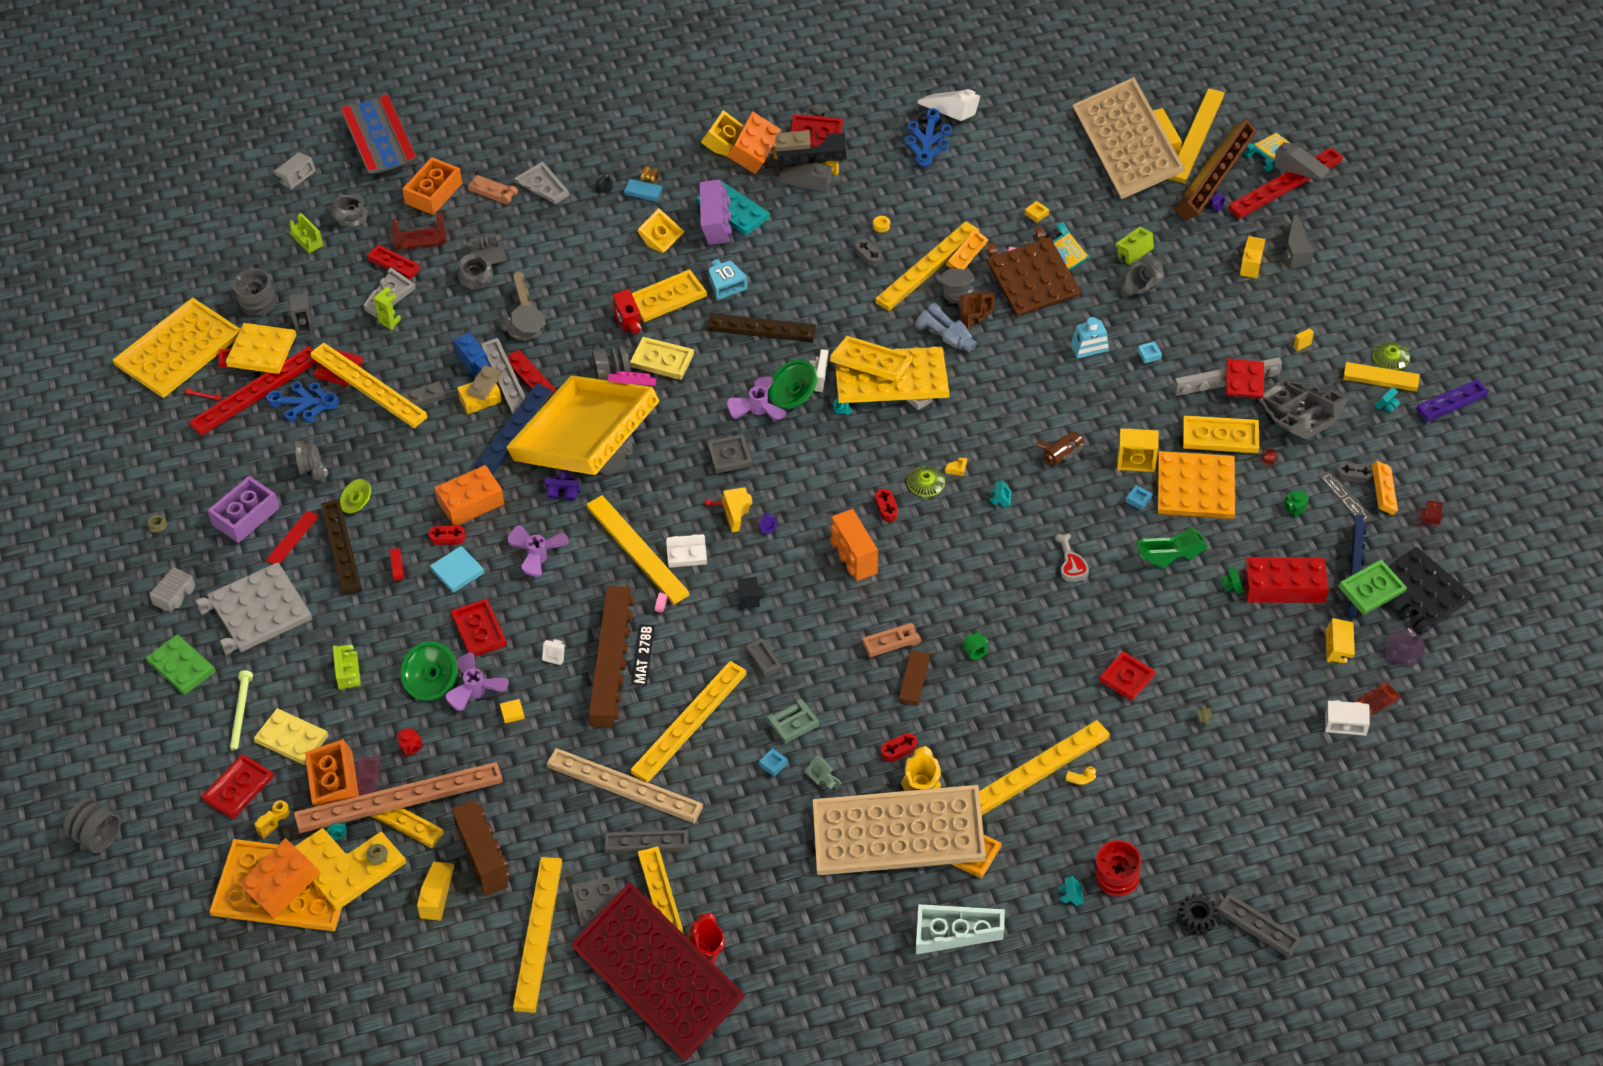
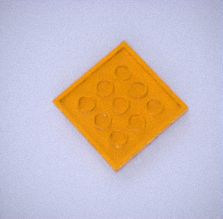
M1159 451L1158 514L1234 519V456Z

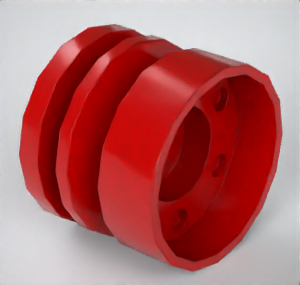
M1122 840L1107 842L1099 849L1096 858V881L1105 893L1121 897L1130 894L1137 888L1140 882L1141 866L1139 851L1131 843Z

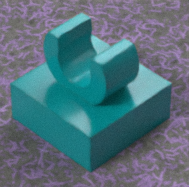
M1394 387L1391 388L1374 406L1378 410L1385 406L1389 412H1392L1400 404L1396 398H1393L1398 391Z
M1003 480L996 482V488L990 490L993 497L989 498L993 505L1000 503L1003 508L1011 506L1012 491Z
M1073 876L1065 878V885H1061L1059 890L1062 893L1066 892V894L1059 897L1063 903L1071 901L1076 906L1084 904L1082 885Z

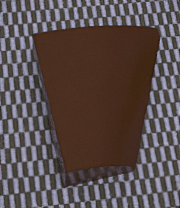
M980 291L959 295L961 320L969 331L972 330L971 326L974 323H980L986 315L994 311L995 293Z

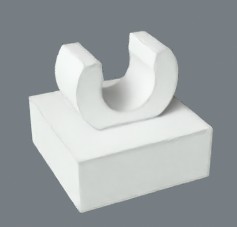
M554 639L552 642L546 640L543 644L542 660L561 665L564 661L565 645L562 644L563 641Z

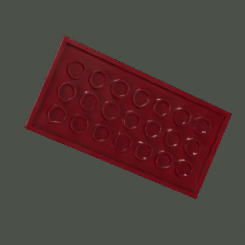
M630 881L570 944L685 1061L689 1059L746 997Z

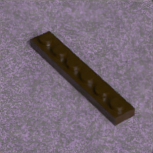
M710 313L707 331L814 342L816 325Z
M340 499L321 503L343 595L361 591L362 587Z

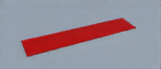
M307 510L265 561L272 564H280L320 515Z

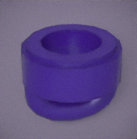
M1216 193L1214 198L1211 197L1208 202L1212 204L1213 210H1222L1225 203L1224 194Z
M765 512L757 523L760 531L765 534L773 532L778 524L775 517L769 512Z

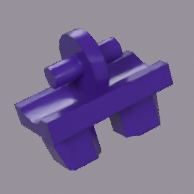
M562 470V474H555V479H545L547 496L550 499H558L559 491H565V499L575 501L577 494L581 493L582 487L580 482L574 481V475H568V470Z

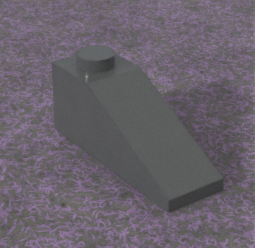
M1283 142L1275 150V168L1320 181L1330 172L1329 168L1299 146Z
M812 163L783 168L778 183L827 193L832 182V166Z
M1294 215L1287 250L1284 252L1285 259L1289 261L1291 267L1311 264L1314 253L1298 215Z

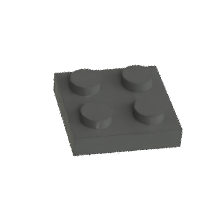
M743 434L707 441V447L716 474L752 466V459Z

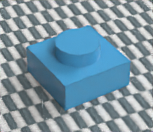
M1136 485L1126 497V502L1143 510L1152 499V493Z
M773 748L759 760V766L774 777L788 764V759Z

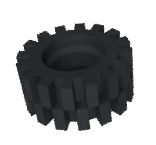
M1196 893L1192 894L1191 898L1189 895L1186 896L1185 900L1181 901L1178 911L1179 925H1183V930L1189 929V934L1195 931L1196 935L1199 936L1201 931L1203 935L1207 934V931H1212L1218 915V908L1215 906L1214 900L1209 902L1210 897L1206 896V898H1203V894L1200 893L1199 897H1196ZM1198 909L1203 911L1206 917L1204 919H1195L1190 916L1189 912Z

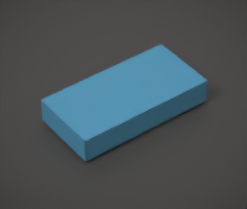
M630 179L624 193L628 196L657 202L663 187Z

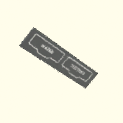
M1331 470L1319 475L1355 518L1356 515H1364V523L1374 519Z

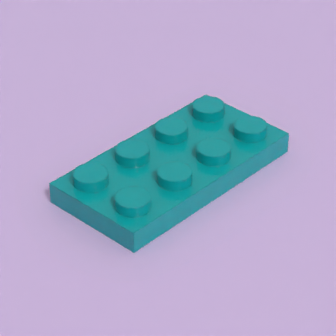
M721 181L722 185L726 186L727 195L730 197L731 205L728 206V210L731 213L730 226L747 236L770 218L768 211ZM698 196V197L696 198V201H697V203H698L699 205H700V196Z

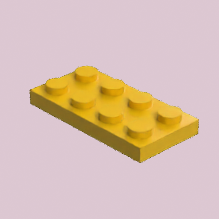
M689 269L636 291L632 295L640 310L641 319L645 323L707 297V291Z
M846 336L830 355V362L897 381L912 362V355Z
M1184 416L1183 449L1258 453L1259 420Z

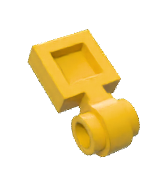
M276 801L272 806V812L269 810L254 823L257 834L262 839L266 838L279 826V820H284L288 817L290 810L286 802Z

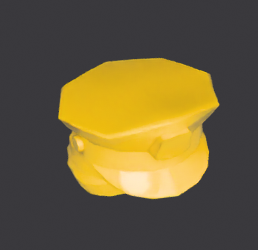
M926 746L916 749L914 755L906 761L905 775L901 781L904 791L937 789L941 787L939 781L941 769L938 760L932 757L931 750Z

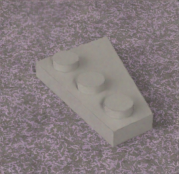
M543 161L514 178L516 184L554 204L570 196L569 191Z
M391 267L388 270V275L380 281V286L372 292L364 303V310L377 318L374 297L387 286L391 288V296L396 293V299L392 302V305H395L416 289L413 282Z

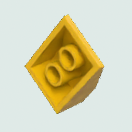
M723 110L701 143L713 152L727 156L743 124Z

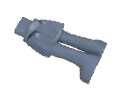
M936 303L931 304L927 311L924 310L915 323V327L921 331L927 327L932 328L943 338V342L956 349L959 347L960 350L964 349L970 352L977 345V342L972 339L973 336L961 321L953 322ZM938 321L943 323L946 327H948V329L942 326Z

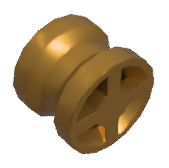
M644 166L641 173V181L656 185L660 174L659 169H651L649 166Z

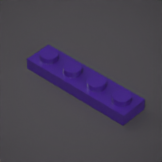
M1476 379L1417 405L1416 411L1426 422H1429L1486 397L1489 391Z

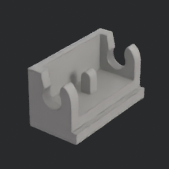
M298 152L274 172L275 175L282 178L279 182L292 190L316 170L311 157Z

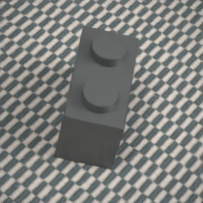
M307 293L290 295V308L296 335L315 333Z

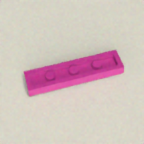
M616 371V374L608 375V381L656 386V378H650V374Z

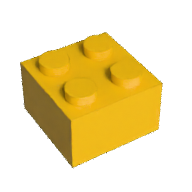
M1121 428L1117 452V470L1155 472L1158 454V431Z

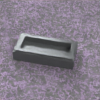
M763 638L745 646L746 652L764 678L782 670V665Z

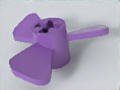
M772 377L758 378L755 381V387L749 391V398H730L727 406L731 417L737 419L749 411L758 415L766 412L775 420L785 417V410L768 403L767 391L773 382Z
M516 526L508 536V543L514 547L527 549L528 556L522 564V570L528 575L540 577L542 575L541 563L547 559V549L565 546L569 543V539L566 534L561 533L545 541L544 537L540 535L530 536L522 526Z
M469 652L457 660L458 671L463 675L464 684L449 691L446 694V700L454 709L462 711L470 698L482 697L485 694L486 688L498 692L506 691L509 681L507 678L484 679L483 673L475 668L474 654Z

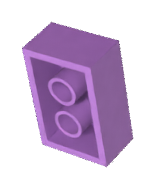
M720 179L700 182L701 227L709 245L729 242V235L732 234L729 224L731 213L728 210V206L731 205L730 197L727 195L726 186L722 185Z
M248 476L207 511L211 524L239 543L279 509V504L274 492Z

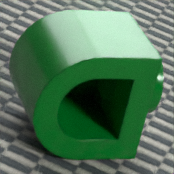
M1293 491L1285 496L1284 507L1294 517H1297L1306 512L1309 497L1303 491Z
M977 632L964 639L962 648L972 660H977L987 655V645L989 643L985 635Z

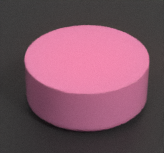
M659 593L655 612L662 613L664 611L667 594Z

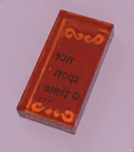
M1386 682L1358 698L1356 702L1369 704L1370 717L1398 701L1401 695Z

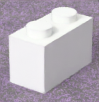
M1338 700L1328 701L1325 711V732L1367 735L1370 725L1369 704L1341 702Z

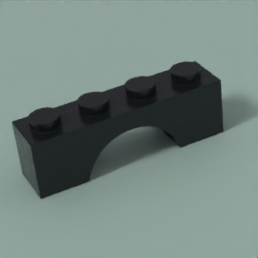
M845 133L828 134L820 145L810 149L777 151L779 165L789 166L791 164L847 160Z

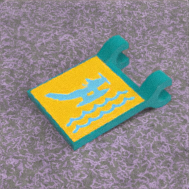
M1276 132L1254 144L1249 143L1246 147L1248 150L1243 155L1250 158L1255 152L1259 153L1265 158V163H1267L1263 170L1269 173L1275 168V150L1283 142H1290Z
M1061 222L1056 225L1061 236L1053 240V243L1070 271L1089 259V255L1071 235L1065 224Z

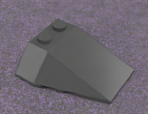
M1285 379L1265 389L1262 399L1256 398L1278 426L1304 439L1312 438L1314 435L1335 424L1348 400L1347 396L1335 390L1321 391L1317 386H1313L1312 389L1304 387L1303 383Z

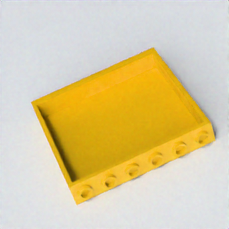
M571 375L506 448L513 461L596 475L658 404L659 399L653 387Z

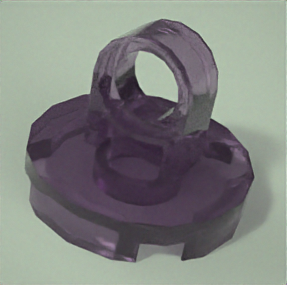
M1411 628L1404 631H1396L1389 635L1386 640L1385 654L1396 665L1398 662L1405 664L1404 667L1416 666L1423 659L1425 644Z

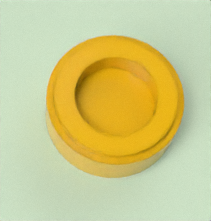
M885 216L874 218L873 229L877 232L888 231L890 229L889 218Z

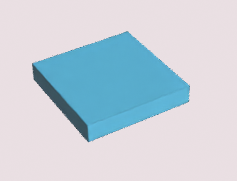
M462 546L430 565L431 571L453 593L485 573L484 568Z

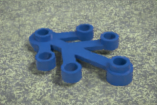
M930 108L926 113L928 121L926 135L919 129L916 121H911L908 124L909 131L914 133L923 144V150H921L916 144L914 136L909 135L905 138L906 146L917 155L916 162L921 167H928L935 155L949 148V141L942 139L952 133V127L949 124L943 125L941 131L933 135L935 123L940 120V113L935 108ZM939 141V145L930 150V146Z
M294 382L291 388L294 394H299L301 397H282L279 391H271L267 395L268 403L272 407H279L281 404H299L285 412V418L288 422L295 421L297 414L312 405L317 406L303 413L304 421L307 423L313 422L315 415L323 410H331L339 405V398L334 393H326L319 383L310 384L309 389L311 394L318 395L320 398H313L302 387L300 382Z

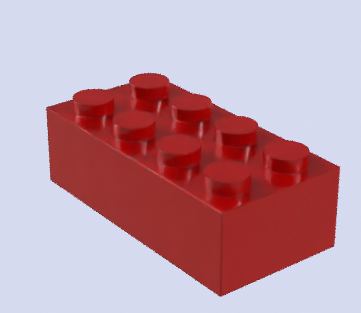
M1246 557L1243 573L1247 603L1326 602L1329 587L1325 558Z

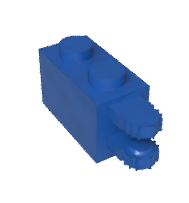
M470 332L454 339L456 354L473 377L479 374L484 365L489 366L487 354Z

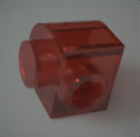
M1427 501L1426 508H1422L1421 519L1424 520L1425 524L1440 525L1443 503Z

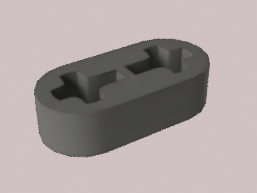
M867 240L856 242L855 253L863 261L873 267L879 266L882 263V253Z
M1344 462L1338 466L1337 477L1342 481L1368 484L1373 479V469L1368 465Z

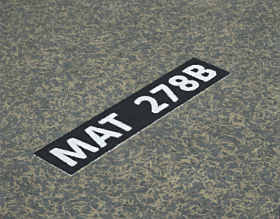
M639 624L632 686H647L655 625Z

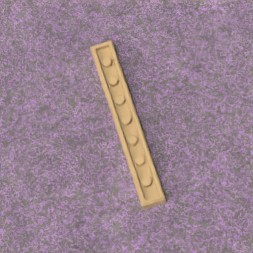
M555 748L546 763L547 768L691 823H695L703 809V803Z

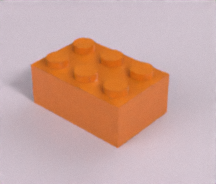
M752 112L742 126L727 157L756 174L764 164L775 143V133H780L781 129Z
M431 157L402 189L405 204L434 215L462 184L460 168Z
M486 465L434 487L437 502L452 525H459L505 504L503 491Z
M850 509L832 516V525H830L832 537H830L832 546L837 548L841 561H845L849 574L853 575L856 581L878 574V549L854 510Z
M344 739L305 752L311 800L315 807L359 796L353 753Z
M285 838L239 885L275 919L320 872L308 858Z

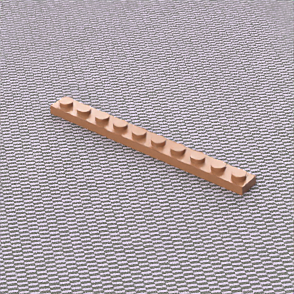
M497 762L297 811L294 812L299 833L327 827L333 823H343L502 783V776Z

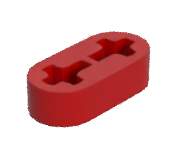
M888 489L878 490L875 495V501L881 518L886 522L895 521L898 517V507L893 494Z
M458 525L434 526L429 530L430 542L434 545H458L466 539L464 528Z
M400 548L390 549L394 581L404 580Z
M906 733L884 743L881 748L882 759L886 762H895L912 754L917 749V738L911 733Z

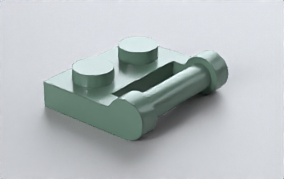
M801 698L784 710L774 715L766 716L768 725L775 730L784 744L819 726V720ZM797 711H800L799 713H797V714H795V715H793V716H791V717H789V718L783 720L782 722H780V723L778 722V721H780V720L786 718L787 716H789V715H791V714H793V713H795V712H797Z

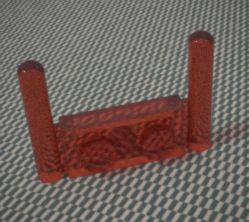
M437 214L438 229L428 228L401 232V234L398 220H392L394 249L438 245V243L445 244L447 241L443 214Z

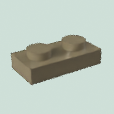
M809 130L775 133L776 152L810 149Z
M484 365L467 390L468 396L485 401L501 377V370Z

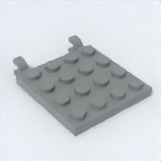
M275 563L207 594L208 599L200 598L196 600L201 615L213 608L215 609L232 639L225 638L220 640L225 655L230 654L236 649L243 652L312 620L310 611L279 563Z

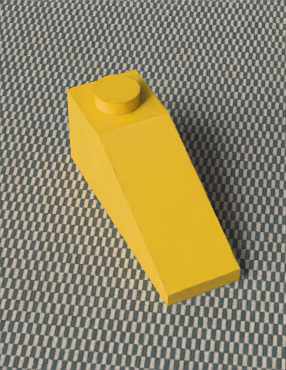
M1248 236L1241 265V276L1258 278L1266 239Z
M432 863L422 885L417 904L421 919L441 921L454 864Z

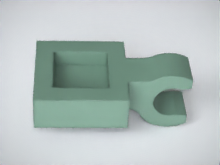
M815 756L805 770V773L818 785L825 783L829 789L833 787L838 789L842 784L838 778L830 774L833 768L821 756Z

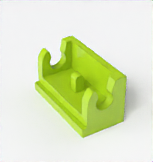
M302 213L297 216L298 223L296 225L290 220V235L308 253L323 246L320 231Z
M1142 227L1132 231L1116 243L1118 257L1122 259L1124 254L1126 264L1131 265L1135 259L1141 258L1154 248L1153 233Z
M387 286L374 297L378 322L392 330L401 320L400 315L395 319L393 317L395 310H393L392 302L396 299V293L391 296V288Z
M353 645L333 646L335 673L339 689L361 686L357 651H351L354 649Z

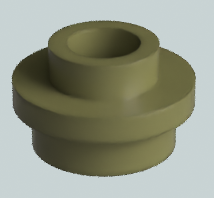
M153 515L148 521V529L153 533L162 532L167 527V521L161 515Z
M1206 704L1198 708L1200 723L1209 725V720H1213L1211 708H1207Z
M374 844L368 848L366 856L371 863L379 865L387 859L388 851L384 845Z

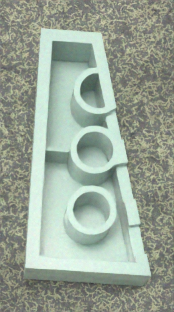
M918 904L916 954L1003 940L1005 909Z

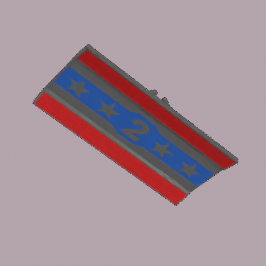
M388 93L377 99L356 105L340 106V110L368 174L380 173L411 164L418 160Z

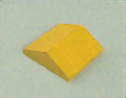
M659 208L637 230L648 247L662 254L685 232Z

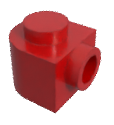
M405 728L398 733L399 749L405 757L415 754L423 748L422 740L414 729Z

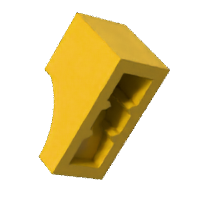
M745 487L723 491L722 504L732 532L740 531L741 517L749 513L750 505H752V497L747 493Z

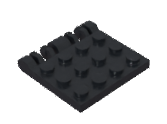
M1417 546L1388 566L1407 589L1403 594L1390 600L1387 605L1397 614L1402 612L1401 617L1404 620L1415 614L1416 617L1411 620L1410 625L1412 627L1416 626L1415 630L1421 635L1425 634L1473 598V594Z

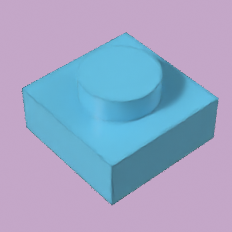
M1155 342L1138 346L1137 351L1144 363L1162 358V353Z

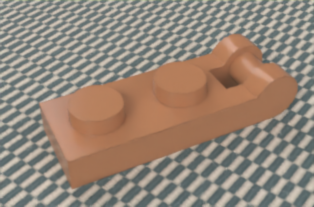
M476 175L468 185L469 191L503 204H509L512 200L511 197L518 193L517 188L514 186L508 187Z
M909 623L864 637L862 643L869 657H873L908 645L916 646L921 642V638L915 633L916 628L914 624Z

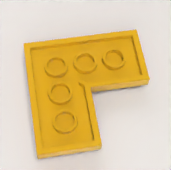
M321 828L295 846L319 870L320 874L312 883L336 911L406 864L405 857L382 831L347 855L324 828ZM374 844H382L388 851L387 859L379 865L371 863L366 856L368 848Z

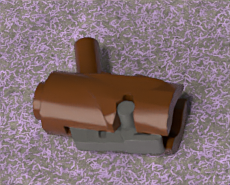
M1074 431L1061 437L1056 443L1048 444L1038 440L1036 447L1045 450L1044 460L1046 463L1055 466L1063 460H1071L1084 447V439L1079 433Z

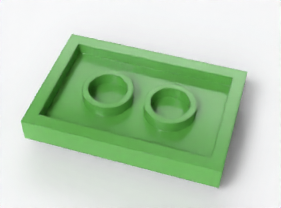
M1382 559L1341 581L1338 585L1341 591L1363 615L1403 594L1407 589Z
M178 634L146 657L147 662L183 695H186L216 672L214 666Z

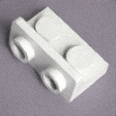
M821 349L820 357L817 356L816 361H809L817 371V384L814 391L823 392L828 364V350Z
M703 534L666 538L669 568L707 564L705 536Z

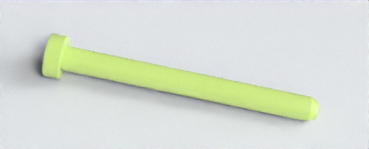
M246 670L240 671L238 676L241 682L230 748L233 751L237 750L239 746L248 684L253 678V674Z

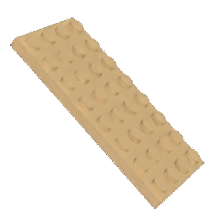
M1134 77L1073 104V108L1121 199L1185 171L1184 166Z
M978 785L813 799L818 875L986 861Z

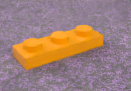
M975 229L946 265L951 269L964 270L988 242V239Z
M1375 461L1372 464L1378 508L1394 515L1398 512L1391 467Z

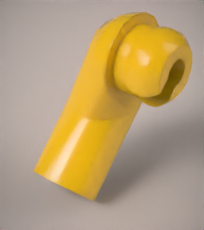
M1087 767L1085 772L1081 774L1068 771L1065 781L1085 785L1094 781L1096 769Z

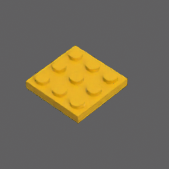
M243 323L226 360L227 367L279 374L296 337V331Z

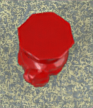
M710 912L699 915L697 921L692 923L689 932L690 936L686 937L715 964L717 956L725 946V938L722 929L716 924V917Z

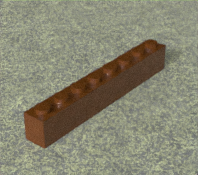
M1247 119L1230 129L1174 208L1184 221L1200 214L1256 134L1257 130Z
M607 586L589 711L590 727L615 728V720H619L620 708H617V705L622 701V691L619 690L624 685V675H622V670H626L624 654H628L626 638H630L628 622H632L633 615L630 607H634L635 596L631 595L630 587Z

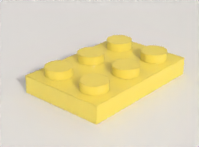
M643 337L630 361V367L682 380L694 355V349Z
M277 708L254 737L255 743L306 766L305 752L320 747L328 737V732Z

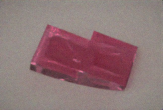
M359 757L358 775H356L359 796L377 792L380 757Z

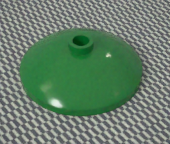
M795 359L782 365L772 376L773 382L768 389L769 399L776 407L781 409H792L803 404L812 395L817 384V371L815 367L803 359Z
M426 641L417 644L406 654L402 662L401 681L404 688L411 696L422 701H433L443 697L450 691L456 681L458 671L456 658L447 646L439 642ZM436 670L437 674L433 676V672Z

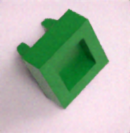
M1236 566L1228 568L1230 576L1221 578L1225 591L1234 588L1237 594L1243 593V585Z

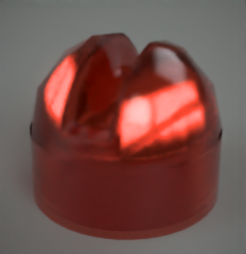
M1272 448L1264 450L1261 458L1262 462L1267 465L1276 463V451Z

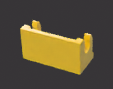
M1332 618L1326 628L1327 662L1347 663V658H1342V656L1353 658L1355 655L1353 622Z

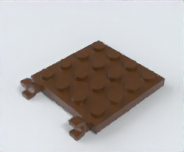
M1041 226L1034 229L1036 233L1033 234V238L1036 241L1034 243L1001 254L997 253L994 242L987 244L986 254L989 258H987L986 263L1017 318L1081 296V290L1051 237L1045 238Z

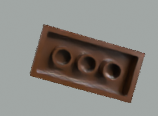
M476 800L452 808L457 834L484 896L508 888L507 879L510 878L507 869L508 864L505 856H501L498 840L493 838V830L490 823H487L485 820L486 815L483 807H478Z

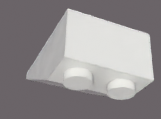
M967 89L931 94L919 99L917 103L928 108H935L942 114L962 121L976 114L980 96L975 94L973 90Z

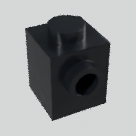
M757 577L737 579L740 609L760 607L759 599H763L762 587L758 588Z

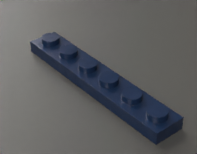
M539 383L535 384L476 462L475 469L486 465L493 475L509 454L506 448L508 444L553 395L552 390Z
M1356 515L1353 526L1350 576L1363 570L1361 565H1364L1365 554L1362 553V550H1365L1366 539L1363 538V535H1366L1367 524L1364 523V515ZM1349 600L1348 618H1356L1357 611L1359 610Z

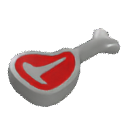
M1057 534L1055 540L1061 544L1065 560L1061 567V577L1068 582L1086 579L1089 574V567L1080 555L1071 551L1068 543L1071 535Z

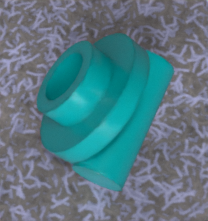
M838 397L836 398L833 405L835 413L849 415L853 412L849 403H839Z
M333 823L325 827V831L334 841L340 840L347 834L346 823Z

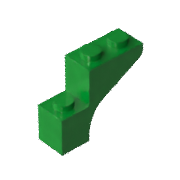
M1192 527L1174 537L1140 539L1135 543L1139 549L1137 552L1143 560L1147 559L1152 565H1157L1163 569L1179 556L1192 560L1209 547L1202 534Z

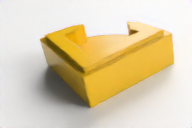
M958 458V460L948 463L945 473L964 476L967 458Z

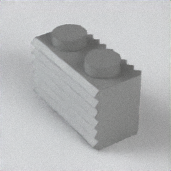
M172 567L169 573L162 578V581L150 592L153 605L172 613L175 608L181 606L186 595L193 592L195 587L193 577Z

